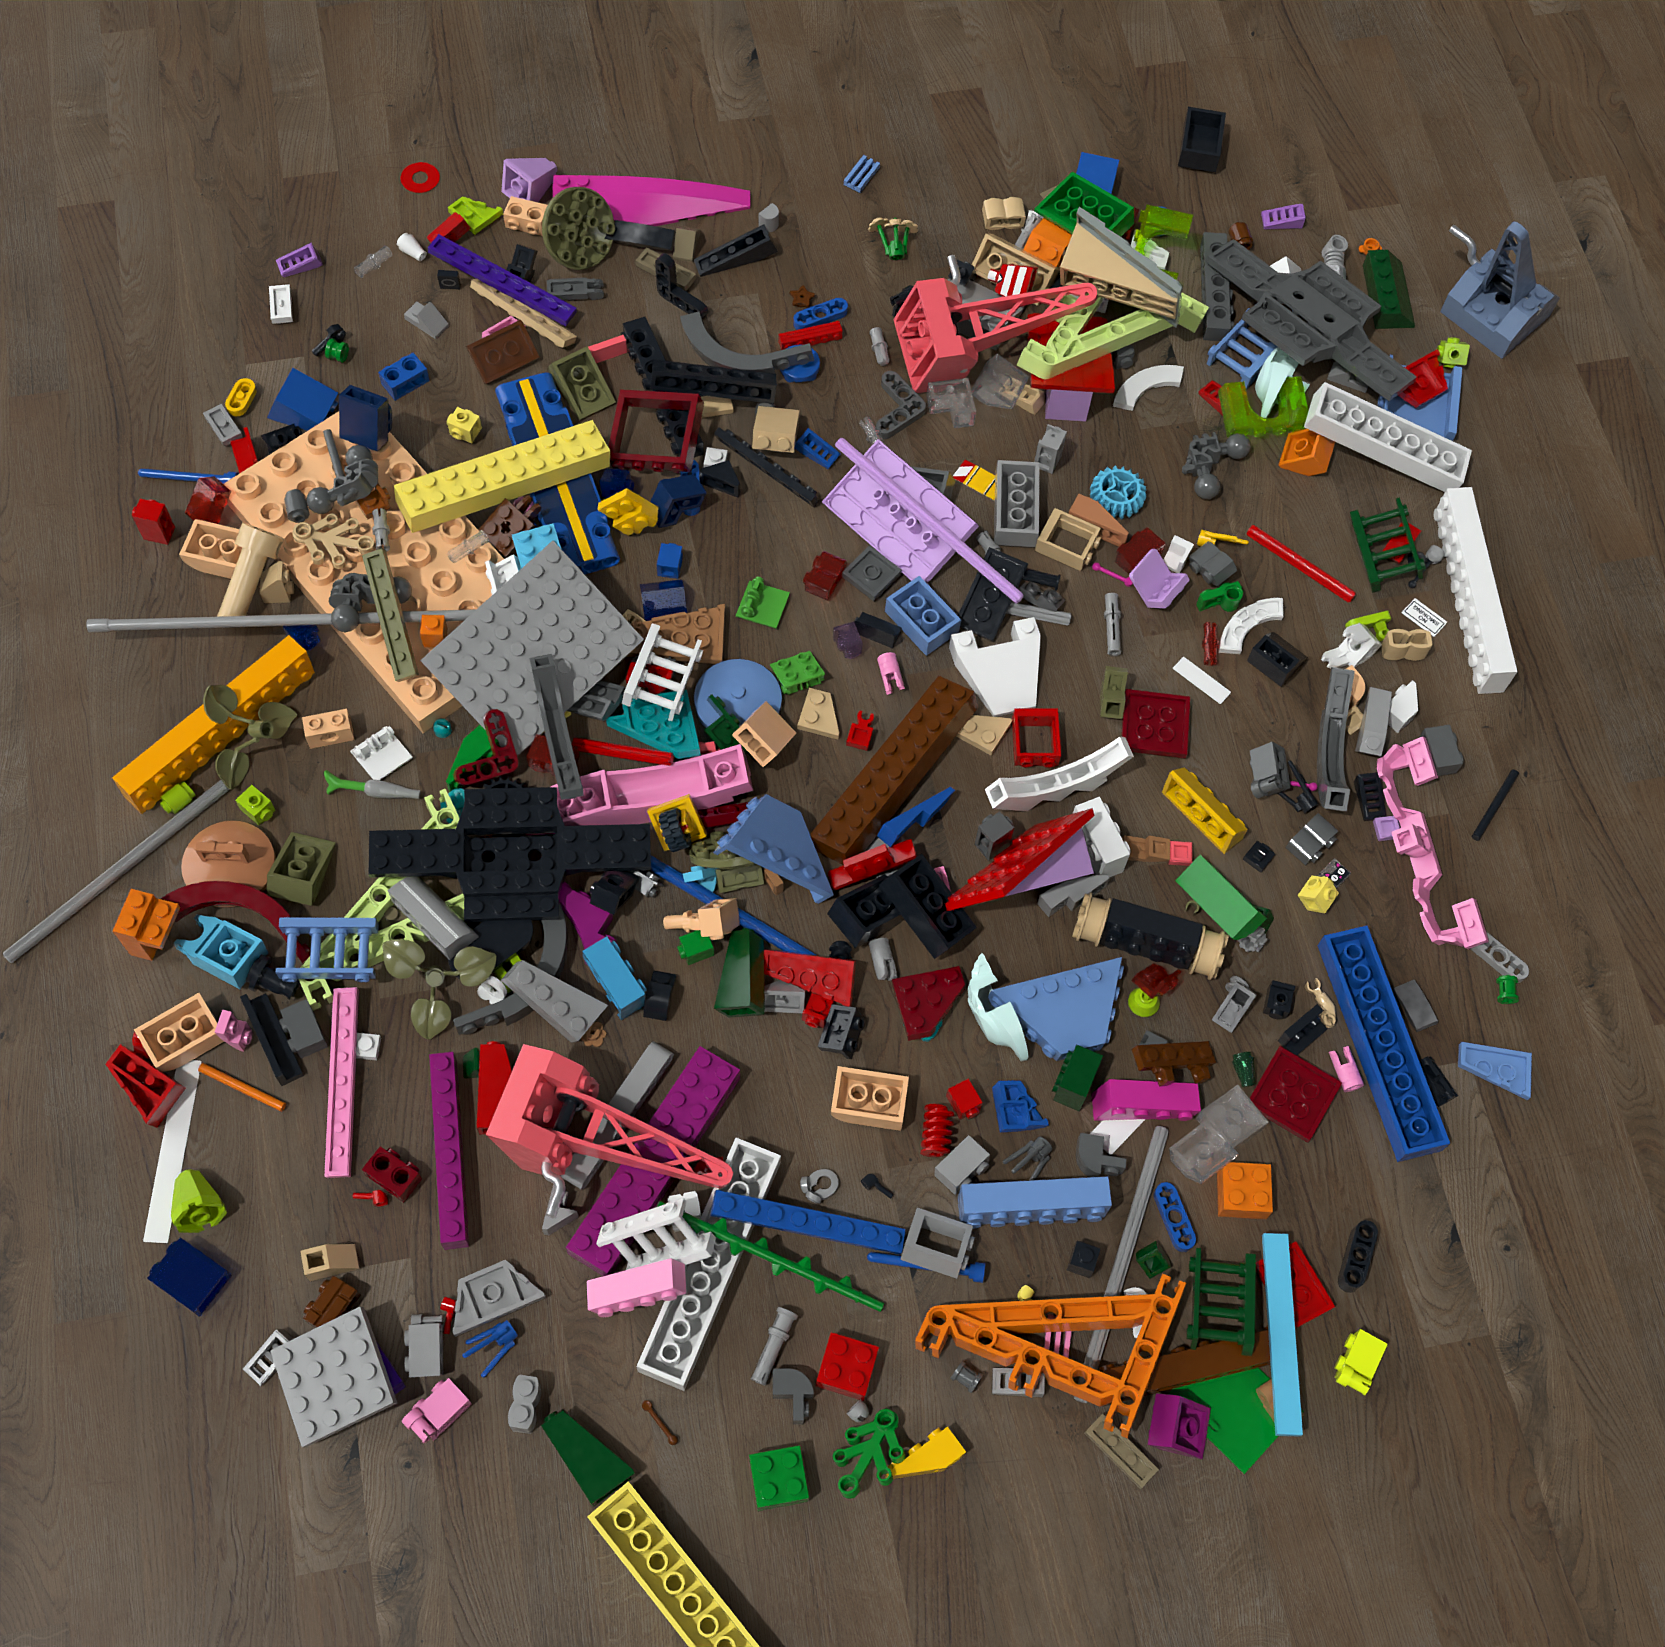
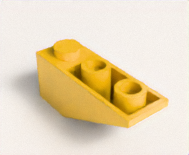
M939 1427L927 1436L929 1441L923 1446L917 1443L908 1450L907 1453L910 1456L904 1459L903 1462L898 1464L892 1462L887 1468L891 1470L893 1479L942 1472L962 1458L966 1451L948 1427L944 1430H941Z

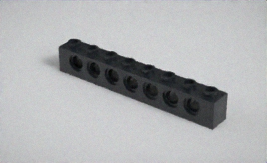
M646 316L622 323L623 332H621V335H624L630 359H634L636 362L635 369L638 376L641 375L643 378L642 385L644 390L668 392L650 389L653 359L666 360ZM656 408L657 419L659 423L663 422L665 437L666 439L670 438L672 442L670 443L671 450L674 455L680 457L684 440L682 436L685 435L689 411ZM699 434L694 458L704 455L703 441Z

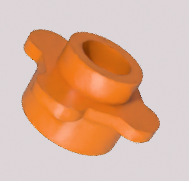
M1368 238L1363 245L1359 246L1358 250L1360 253L1367 255L1368 250H1382V247L1376 239Z

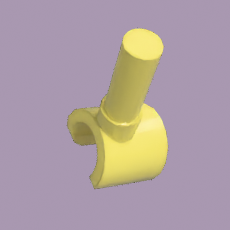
M1024 1285L1018 1292L1017 1297L1019 1301H1030L1035 1292L1029 1286Z

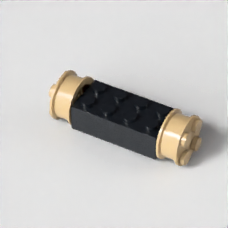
M1091 892L1084 894L1072 937L1076 938V941H1079L1081 938L1094 942L1096 947L1098 944H1101L1109 949L1122 950L1130 955L1146 957L1151 961L1170 964L1178 969L1188 970L1189 968V974L1193 972L1208 976V980L1216 979L1218 970L1221 968L1224 960L1223 948L1226 947L1229 938L1225 931H1221V933L1206 930L1205 925L1114 898L1112 902L1111 898L1103 900L1093 897Z

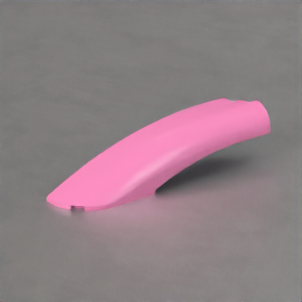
M741 744L695 758L673 762L670 766L657 765L618 771L601 770L580 777L584 795L573 799L561 800L558 785L551 786L557 787V807L565 826L643 824L651 822L647 813L648 808L688 794L691 795L698 811L734 801L733 796L753 791L750 768ZM532 833L526 835H549L555 833Z

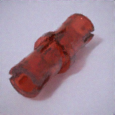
M1206 622L1203 624L1204 665L1208 666L1210 661V666H1214L1217 664V648L1219 646L1217 624L1212 622V627H1210V622Z

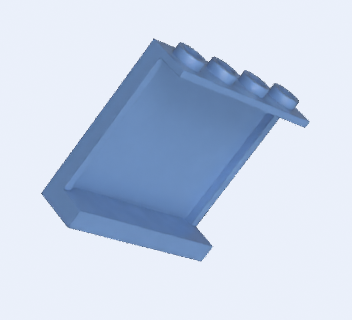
M1454 366L1451 374L1444 373L1448 389L1417 408L1398 395L1390 401L1380 395L1377 406L1453 441L1457 433L1462 367Z

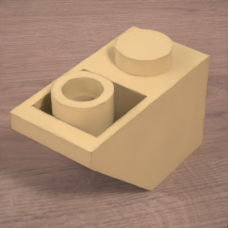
M278 561L261 574L259 592L264 603L290 602L291 594H294V583L290 581L289 570L285 569L283 561Z
M325 1244L301 1250L304 1275L309 1281L360 1269L355 1244Z

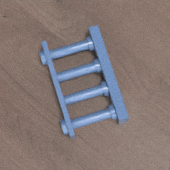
M1241 319L1217 345L1214 344L1207 354L1209 355L1207 365L1211 366L1216 359L1220 360L1241 374L1240 377L1242 379L1239 386L1247 390L1258 378L1264 362L1277 346L1272 342H1266L1248 330L1249 324ZM1241 334L1264 351L1261 355H1256L1236 342L1235 339ZM1230 347L1250 360L1252 365L1244 367L1223 352Z
M279 918V928L282 933L287 935L286 966L285 968H276V974L284 982H296L297 979H355L357 982H368L369 979H376L374 969L368 968L369 936L378 934L379 925L376 918ZM300 934L312 936L310 968H295L297 936ZM324 934L336 936L334 968H319L321 936H324ZM348 934L360 936L358 968H344L345 936H348Z

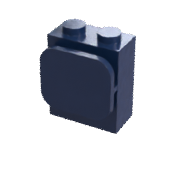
M349 385L339 395V438L366 446L368 449L378 452L388 441V433L392 430V408L388 404V398Z

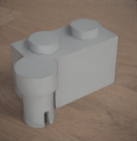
M416 1314L411 1316V1325H409V1330H406L404 1334L405 1346H409V1356L405 1357V1372H409V1377L443 1375L442 1332L444 1325L436 1323L444 1322L443 1315L423 1317V1314Z

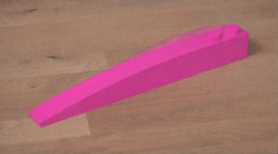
M553 175V197L569 187L592 189L606 200L614 220L660 226L679 222L678 219L688 218V220L696 219V216L705 214L709 217L721 211L730 213L750 209V191L733 187L651 177Z

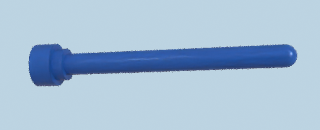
M140 469L138 471L140 477L224 484L239 474L238 472L230 471L224 473V475Z
M870 1252L867 1255L868 1261L874 1263L929 1270L900 1260L901 1256ZM975 1262V1264H970V1266H966L965 1271L960 1269L958 1275L969 1276L968 1278L973 1279V1282L983 1283L985 1263Z

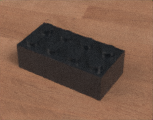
M923 854L914 858L879 884L934 959L977 928L963 908L947 911L945 903L948 902V897L952 893Z

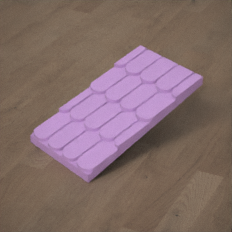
M879 439L863 455L961 541L965 542L979 527L970 517ZM856 464L822 501L826 507L875 550L898 566L902 573L911 581L920 576L928 584V581L937 574L956 552Z

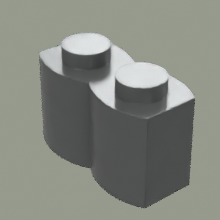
M1209 541L1188 556L1191 570L1195 574H1201L1208 584L1212 583L1218 586L1237 571L1234 561Z
M1318 813L1289 841L1285 848L1305 866L1310 861L1314 864L1323 854L1320 851L1324 847L1329 849L1337 841L1335 836L1338 830Z

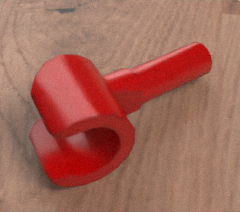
M375 1190L372 1193H353V1199H373V1206L375 1207L388 1204L387 1195L381 1190Z
M444 1297L440 1306L441 1310L447 1312L443 1334H450L451 1321L455 1313L456 1300Z

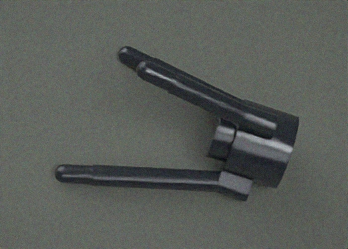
M1289 760L1288 764L1303 793L1296 798L1298 800L1297 803L1282 791L1277 794L1292 805L1297 813L1302 810L1304 814H1307L1317 808L1319 802L1311 790L1306 787L1305 783L1307 782L1303 775L1299 774L1293 762Z

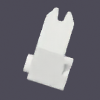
M1358 623L1347 627L1343 632V636L1347 638L1338 648L1326 651L1322 655L1321 660L1328 661L1327 667L1330 669L1331 667L1341 668L1346 665H1352L1355 668L1370 659L1382 644L1365 625Z

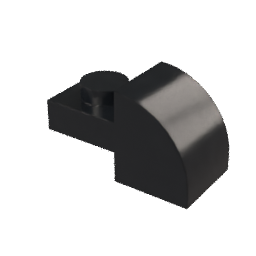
M517 244L512 263H508L507 271L530 283L535 273L533 266L538 251Z
M653 971L646 992L643 1017L662 1021L667 1020L671 1006V997L676 983V974Z

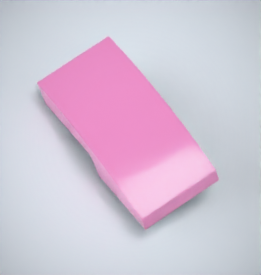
M222 1010L215 1033L224 1042L244 1052L246 1044H250L253 1035L252 1029L247 1022L237 1020L230 1011Z

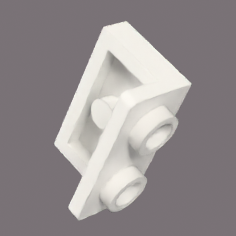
M514 554L497 564L490 560L485 562L487 568L486 576L492 586L491 594L493 595L521 570L519 559Z

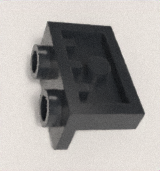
M832 1004L818 1048L821 1051L841 1053L846 1059H852L853 1053L858 1047L860 1032L865 1025V1017L855 1007Z
M1316 1004L1285 1030L1278 1042L1294 1055L1300 1054L1327 1030V1027L1319 1018L1324 1010Z

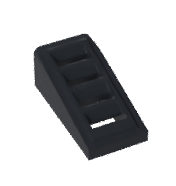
M1378 772L1357 775L1354 780V786L1363 820L1372 821L1375 818L1386 817L1381 780ZM1366 791H1373V793L1365 794ZM1368 800H1376V802L1367 803ZM1378 808V811L1368 812V809Z

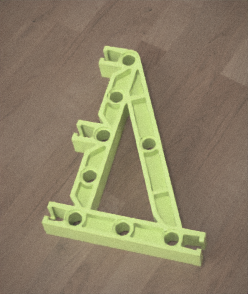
M1181 293L1182 299L1178 324L1195 333L1209 307ZM1066 295L1060 303L1070 305L1075 303L1077 298L1072 295ZM1097 296L1094 304L1055 320L1060 324L1048 340L1046 347L1030 339L1027 347L1021 353L1017 366L1039 378L1049 379L1170 328L1173 325L1159 314L1140 309L1081 334L1104 300L1103 297Z
M446 789L440 791L441 798L439 800L441 803L445 802L447 807L439 811L433 805V795L424 797L432 818L422 829H456L460 818ZM445 818L453 819L450 824H443L442 821ZM379 877L344 918H376L377 922H379L387 909L394 905L387 890L406 877ZM380 894L386 895L383 901H375L376 896ZM463 894L445 901L464 921ZM408 918L378 931V934L369 936L368 968L384 961L382 944L393 940L398 934H403L405 940L413 942V939L427 942L429 939ZM329 934L321 943L319 968H334L336 936L333 934ZM357 934L345 936L344 968H358V961H350V957L353 954H359L360 936ZM310 957L300 968H310ZM299 979L313 1011L321 1008L320 1002L317 1003L313 999L311 993L313 990L323 987L326 992L323 995L324 1000L327 999L329 1004L333 1002V995L326 979H315L313 981Z

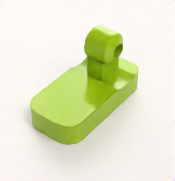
M1389 611L1352 619L1345 624V627L1347 628L1358 623L1365 625L1368 629L1374 627L1376 638L1382 642L1389 631L1386 624L1391 620Z

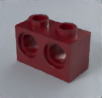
M380 1146L361 1170L366 1177L404 1203L422 1180L418 1173L420 1169L409 1161L405 1164L399 1160L400 1155L393 1149L388 1148L385 1150ZM382 1162H390L387 1169L378 1170ZM400 1176H409L407 1182L403 1184L397 1183Z

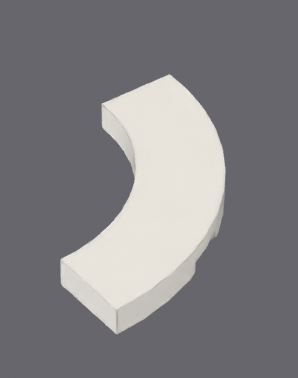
M1160 365L1139 371L1127 379L1121 386L1115 397L1113 407L1133 411L1137 400L1148 389L1162 386L1179 387L1184 367Z
M1283 598L1259 600L1254 604L1243 607L1234 614L1221 636L1219 653L1240 654L1243 639L1252 628L1267 621L1282 620Z

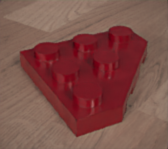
M959 966L892 979V987L908 1041L932 1036L941 1019L945 1018L957 997L961 996L964 992L965 982Z

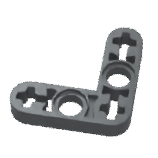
M887 371L882 375L881 386L899 407L877 421L875 432L881 439H889L920 419L925 414L926 409L924 400L894 371ZM904 391L907 392L909 396L906 398H902L898 395V393ZM898 415H902L906 418V420L900 422L897 421L895 417Z

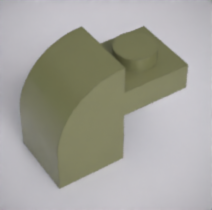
M1105 667L1100 693V717L1122 719L1126 700L1125 687L1128 668Z

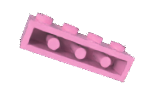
M672 1258L587 1281L588 1310L597 1313L599 1317H610L613 1315V1312L633 1311L634 1307L640 1305L653 1306L656 1301H672L677 1299L679 1295L687 1294L685 1264Z

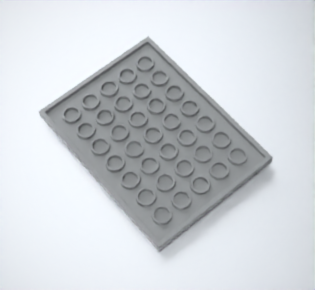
M551 541L420 661L484 729L483 717L486 712L492 709H498L503 712L518 756L544 732L529 658L552 654L565 713L644 639L554 541ZM493 713L489 722L494 723L496 729L491 730L492 734L503 731V727H497L496 722L499 721V717H495ZM503 735L496 736L499 745L504 747L507 743L506 738Z

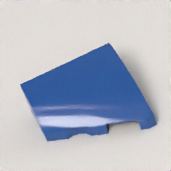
M998 1081L992 1087L1000 1132L1027 1131L1045 1128L1049 1125L1046 1118L1042 1119L1036 1110L1037 1104L1033 1098L1029 1097L1026 1092L1027 1089L1021 1081Z

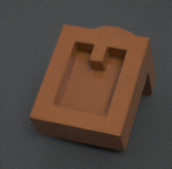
M377 483L374 491L356 501L368 520L373 517V510L378 509V514H380V508L390 509L388 500L391 497L385 487L381 488L379 483Z

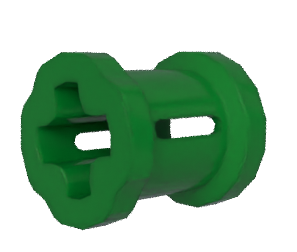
M1510 975L1499 976L1496 979V983L1499 985L1497 1001L1501 1004L1517 1003L1519 1001V996L1516 995L1518 978Z

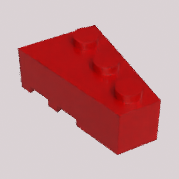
M121 1044L105 1064L121 1088L125 1090L132 1104L136 1106L143 1116L142 1118L145 1123L155 1128L160 1125L186 1089L185 1086L156 1069L149 1061Z

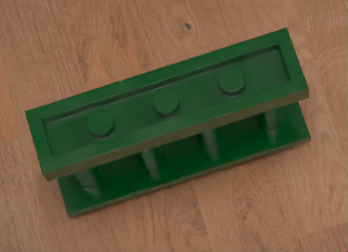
M1400 497L1396 498L1397 509L1366 518L1364 516L1360 517L1358 510L1350 512L1351 522L1372 593L1381 591L1380 582H1383V579L1416 570L1420 580L1423 579L1422 571L1426 570L1423 557H1418L1406 519L1409 516L1407 505H1402ZM1400 517L1401 527L1374 535H1365L1364 529L1368 525ZM1404 534L1408 542L1406 545L1379 553L1371 552L1369 548L1373 546V543ZM1411 552L1412 563L1384 571L1376 570L1375 564H1378V561Z
M1196 1248L1195 1256L1190 1257L1189 1272H1193L1192 1323L1187 1324L1186 1339L1191 1340V1349L1196 1350L1198 1338L1237 1342V1345H1241V1355L1252 1356L1255 1343L1256 1254L1246 1253L1244 1262L1229 1264L1202 1261L1201 1248ZM1200 1270L1238 1274L1239 1277L1243 1278V1285L1239 1284V1287L1200 1283ZM1200 1293L1235 1296L1242 1300V1307L1232 1309L1199 1305ZM1199 1315L1237 1319L1238 1322H1242V1330L1233 1332L1198 1328Z

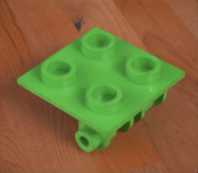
M756 577L749 581L736 617L777 629L790 592L764 585L763 578Z
M810 651L802 652L793 657L781 659L770 664V667L782 684L781 691L783 694L787 693L790 695L797 692L798 688L800 691L803 690L802 683H804L807 689L809 686L812 687L824 681L825 673Z

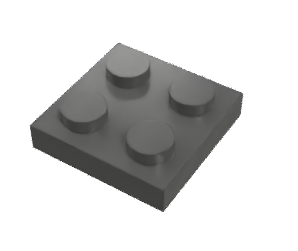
M869 545L842 571L841 577L872 601H875L901 575L902 570Z

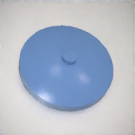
M732 659L712 666L701 676L694 692L695 711L705 728L720 717L707 701L711 694L715 698L717 696L721 698L726 705L724 709L728 714H734L739 720V727L765 701L778 714L781 711L782 695L778 681L764 666L749 660Z

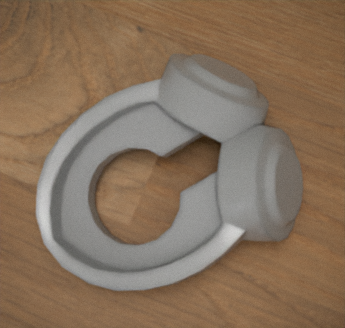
M828 1169L817 1170L809 1177L801 1178V1190L806 1194L805 1196L808 1200L820 1204L822 1200L831 1197L837 1190V1175ZM826 1176L831 1180V1186L828 1189L820 1188L815 1192L811 1191V1188L817 1185L820 1177Z

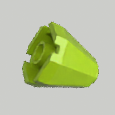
M188 1169L181 1172L174 1183L171 1208L173 1225L177 1227L179 1233H199L204 1231L203 1225L208 1223L211 1224V1227L218 1225L227 1214L225 1204L198 1170Z

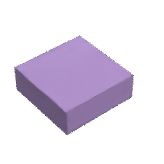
M1394 816L1379 817L1373 820L1378 841L1393 840L1391 832L1400 829L1398 820Z

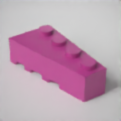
M1109 1079L1091 1093L1094 1121L1165 1120L1178 1118L1180 1121H1187L1193 1119V1116L1201 1111L1198 1084L1173 1082L1168 1086L1159 1087L1158 1082Z

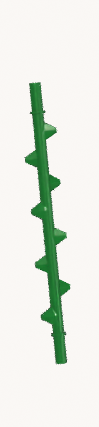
M659 1201L656 1207L665 1205L666 1203ZM685 1210L682 1217L696 1234L701 1231L705 1233L712 1232L716 1238L729 1243L731 1255L733 1256L745 1250L771 1262L772 1272L775 1276H778L784 1270H789L813 1281L816 1294H821L828 1288L855 1300V1303L859 1302L876 1311L881 1312L883 1308V1302L862 1293L861 1290L853 1289L849 1276H845L837 1282L811 1270V1261L807 1256L796 1263L769 1251L767 1239L761 1238L754 1244L728 1232L726 1219L721 1218L712 1225L686 1213Z

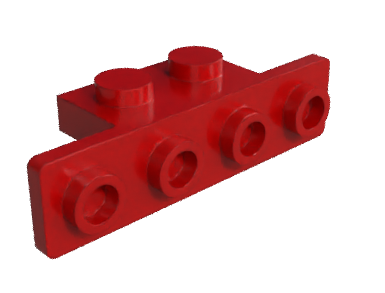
M912 839L888 848L886 844L843 860V866L828 872L832 889H840L913 860L917 857Z

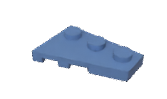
M1466 1042L1459 1044L1458 1067L1526 1100L1531 1098L1532 1053Z

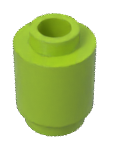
M185 782L177 783L160 797L162 800L160 805L168 814L170 812L176 814L193 801L192 798L196 795Z

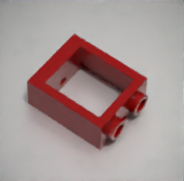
M1014 708L1012 715L1014 766L1024 768L1032 766H1043L1046 768L1058 766L1061 758L1058 708ZM1019 726H1050L1052 753H1021Z

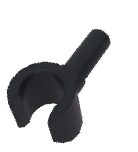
M867 1174L861 1180V1184L867 1190L875 1186L877 1190L890 1199L894 1195L879 1183L878 1178L874 1174Z

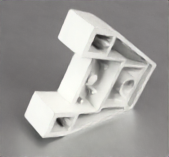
M1034 617L1013 621L1011 631L1012 642L978 649L972 630L951 635L949 649L955 667L993 717L1011 714L1014 708H1036L1040 633Z

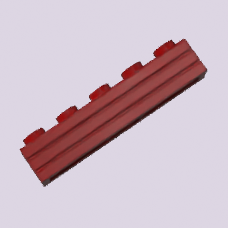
M836 321L780 333L778 342L781 350L787 349L790 346L809 343L813 346L819 343L842 339L843 331L840 322Z

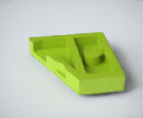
M463 196L448 207V212L451 215L457 212L458 215L460 214L471 228L470 231L474 235L503 215L501 207L497 206L496 209L490 208L484 202L473 201Z

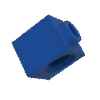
M661 543L657 560V576L679 579L683 560L682 546L674 543Z

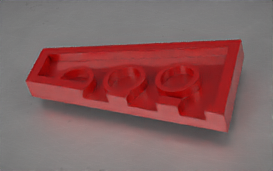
M771 949L764 950V974L786 983L794 984L801 987V989L814 992L826 999L839 1002L844 1006L852 1007L856 960Z

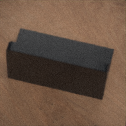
M862 612L860 617H856L854 621L853 633L893 649L902 627Z

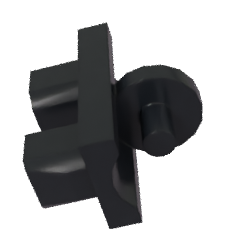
M291 424L263 434L261 437L267 444L269 454H272L303 433L299 426Z

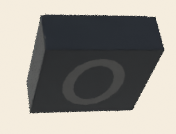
M438 270L437 277L440 289L460 290L461 283L458 271Z

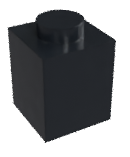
M1076 1241L1066 1270L1090 1278L1095 1270L1100 1248Z

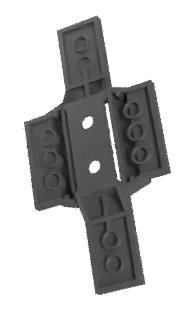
M1234 239L1208 255L1206 262L1258 301L1255 306L1243 313L1242 320L1302 366L1310 361L1315 363L1333 358L1388 401L1415 382L1417 377L1371 343L1363 330L1367 320L1379 313L1382 306L1322 261L1300 272L1278 273ZM1293 295H1299L1303 299H1297ZM1282 304H1286L1289 308L1292 309V312L1288 310L1286 307H1284ZM1298 316H1301L1305 320H1307V323L1300 319ZM1324 318H1329L1333 322H1327ZM1312 327H1316L1317 329H1319L1323 333V335H1321Z

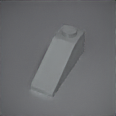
M1369 687L1355 752L1374 756L1382 755L1388 726L1391 691Z

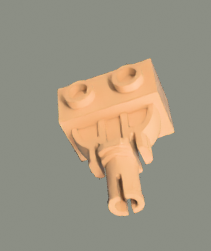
M737 898L715 899L699 908L698 913H692V910H688L683 915L665 916L663 920L664 928L684 929L687 933L701 930V937L710 936L711 940L722 939L725 934L731 933L733 929L740 925Z

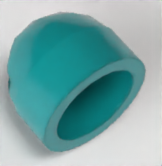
M443 718L435 721L433 725L435 735L439 738L448 737L452 732L450 722Z

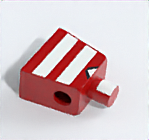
M1002 264L1000 271L990 269L988 280L997 283L995 292L1004 297L1032 292L1038 267Z

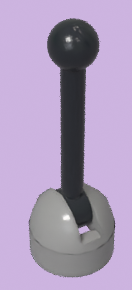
M1432 545L1427 550L1426 569L1430 564L1440 562L1445 556L1444 551L1440 547ZM1418 575L1409 581L1408 586L1413 589L1417 586Z

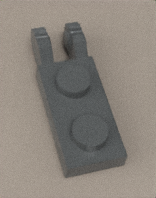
M568 278L547 280V292L561 300L588 298L599 300L604 297V292L601 289L603 287V280Z

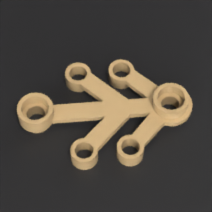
M332 513L311 525L306 522H300L295 525L292 532L295 541L305 543L311 553L313 563L317 565L324 563L325 555L322 550H318L313 540L323 543L336 569L344 568L346 560L338 552L335 545L357 549L363 555L375 550L374 540L370 536H361L358 540L340 537V535L346 532L356 533L360 529V525L355 518H349L345 523L339 525L337 515ZM325 527L331 528V530L325 533L318 532Z

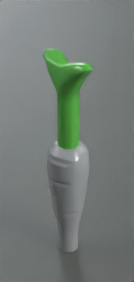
M327 770L324 771L325 779L329 784L327 794L332 793L336 789L344 788L364 791L367 796L375 798H420V790L409 789L380 780H368L366 783L343 780Z

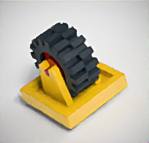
M690 794L648 808L647 810L664 851L671 850V852H676L688 848L693 841L707 836L705 827Z

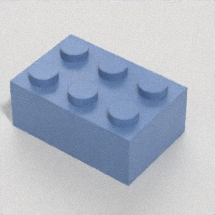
M920 576L886 598L885 612L899 627H902V631L926 656L951 639L952 634L959 633L961 619Z

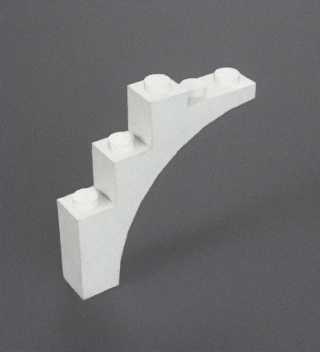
M1118 737L1107 746L1076 762L1031 776L999 778L987 787L985 791L993 809L1029 811L1042 800L1060 802L1075 790L1092 792L1107 781L1106 776L1134 756L1126 738Z

